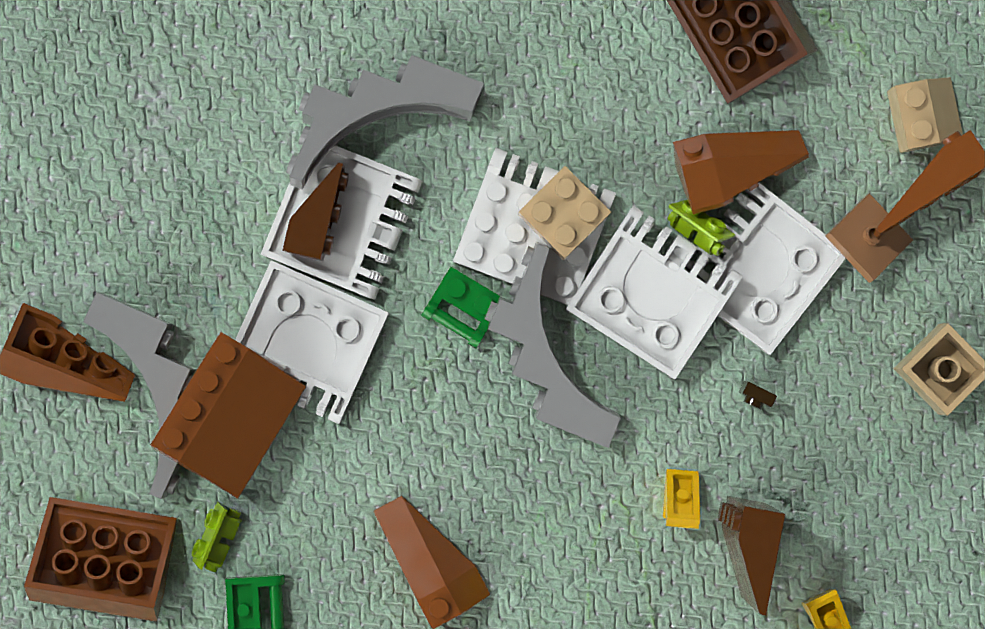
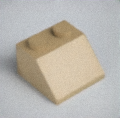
M951 77L925 79L900 84L887 91L900 153L943 145L942 141L957 131L963 135Z

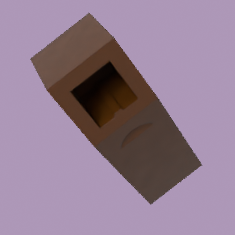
M337 163L289 219L282 251L324 261L325 254L331 255L335 238L330 236L332 223L338 224L342 205L337 204L340 191H346L349 180V173L345 172L346 167L344 164Z

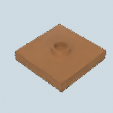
M870 193L864 196L825 235L869 283L874 281L913 241L900 225L878 238L875 237L873 232L888 215V212Z

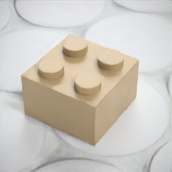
M564 166L518 212V215L564 260L610 215L611 211Z
M949 323L938 324L893 368L938 415L948 416L985 380V360Z

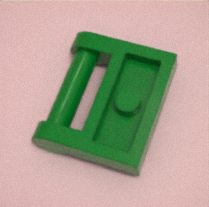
M450 267L421 316L428 321L430 319L435 320L468 340V345L476 349L488 330L490 321L485 320L491 302L498 303L500 296L453 267ZM442 299L480 321L481 323L475 330L438 308Z
M270 574L227 577L225 585L228 629H262L260 587L269 586L271 629H285L282 585L285 584V575Z

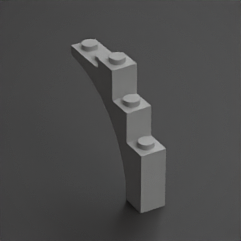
M411 55L408 64H401L396 77L397 82L363 70L360 78L354 77L348 90V96L351 98L314 84L311 93L305 92L299 110L303 111V123L311 125V127H304L299 139V144L302 145L298 156L293 155L288 164L286 173L290 174V184L303 190L314 168L329 150L350 133L371 122L394 115L420 112L445 114L471 121L481 97L484 83Z
M536 241L534 248L527 247L521 264L526 266L522 278L516 276L509 291V295L514 296L513 300L510 301L500 296L498 303L491 302L485 316V320L490 321L488 330L523 343L521 348L515 346L508 364L513 366L512 375L546 388L544 392L538 391L532 406L533 409L537 410L535 413L537 420L609 448L621 419L619 413L596 402L576 386L561 368L548 344L542 324L540 291L542 272L550 248Z
M96 292L83 322L107 335L127 353L140 370L152 393L159 418L160 430L193 377L195 368L161 354L162 349L167 350L173 339L172 323L104 293ZM159 453L157 472L149 494L160 499L167 497L168 493L173 494L181 478L177 475L181 465Z

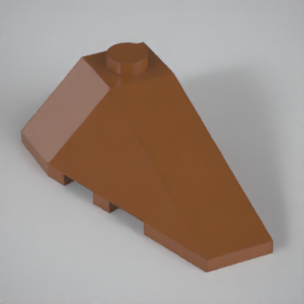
M799 130L711 133L673 142L675 167L692 214L724 207L733 202V197L746 189L752 191L759 187L760 181L770 175L778 176L809 158V153Z
M971 130L963 135L957 131L942 141L944 147H942L875 229L873 234L876 238L912 217L917 210L920 209L921 211L928 208L943 197V194L948 196L985 171V151Z
M22 304L0 354L1 375L23 384L125 402L135 377L134 373L105 352H96L85 344L86 338L79 333L76 335L70 333L61 326L62 321L54 315L28 304Z
M403 496L373 511L432 629L463 614L490 595L476 566Z

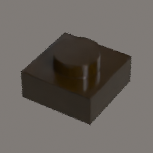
M744 381L738 392L746 396L743 402L759 410L762 409L763 405L772 407L777 398V395L749 381Z

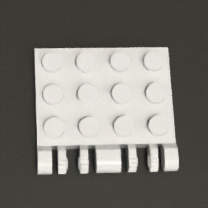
M335 145L314 168L303 190L292 186L289 182L261 255L375 300L380 288L356 279L357 275L360 274L382 283L384 276L377 271L361 267L365 256H369L382 264H390L392 258L369 249L370 243L373 242L395 251L403 232L400 228L380 221V218L383 214L402 223H406L408 216L404 213L385 207L388 198L391 196L402 203L413 205L415 197L393 189V186L396 184L418 193L423 181ZM337 163L344 164L346 167L345 172L349 173V180L346 191H340L337 204H341L342 209L338 224L332 223L330 236L335 237L331 255L325 254L324 261L282 251L289 219Z
M495 148L453 262L513 284L515 277L522 278L526 266L522 265L521 262L527 247L534 248L536 241L547 245L518 215V212L559 171L545 166L537 189L530 188L539 163L532 161L528 165L525 173L526 177L522 185L511 180L514 171L517 170L520 156L512 155L505 176L501 177L499 175L508 152ZM592 184L588 189L596 195L599 186ZM604 188L599 199L609 210L616 192ZM606 219L564 260L551 248L549 249L542 272L540 295L569 305L582 285Z
M759 183V187L752 191L746 189L745 192L763 204V206H758L747 196L740 193L736 200L743 208L755 214L750 223H747L735 211L727 209L723 215L735 226L743 230V232L739 235L726 225V228L734 233L735 237L722 241V244L725 246L723 250L725 255L722 258L713 254L708 259L715 265H718L720 262L727 265L713 287L718 290L731 269L743 275L718 316L766 354L771 355L846 258L825 237L826 234ZM699 246L696 249L700 255L704 251ZM689 260L685 267L690 271L695 262ZM701 268L697 277L707 283L712 275V271L708 274Z
M633 205L566 310L671 378L676 379L741 281L743 275L731 269L718 290L713 287L727 265L722 262L716 265L709 280L705 283L696 276L708 262L710 254L703 251L690 272H688L684 267L698 246L678 234L666 254H660L659 250L672 230L665 227L657 236V240L652 248L642 242V239L651 230L655 219L648 216L634 237L631 235V232L644 212Z
M271 260L235 340L300 383L301 380L307 382L306 388L298 402L299 407L304 409L309 404L315 386L325 390L322 400L318 403L316 414L323 417L333 394L336 395L337 398L330 411L328 420L340 424L389 313Z

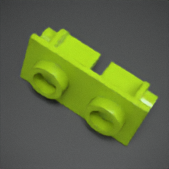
M688 200L672 203L668 206L673 210L667 218L670 226L688 239L692 238L694 232L697 231L698 233L693 243L710 255L719 256L725 247L722 241L735 237V234L728 230L726 224L721 220L712 218L705 212L692 214Z
M218 501L215 508L209 510L204 522L206 527L201 539H197L192 549V561L199 569L202 570L204 567L209 571L216 572L218 567L222 568L230 546L220 542V540L224 537L233 541L242 521L239 518L241 515L240 511L229 508L227 512V509Z

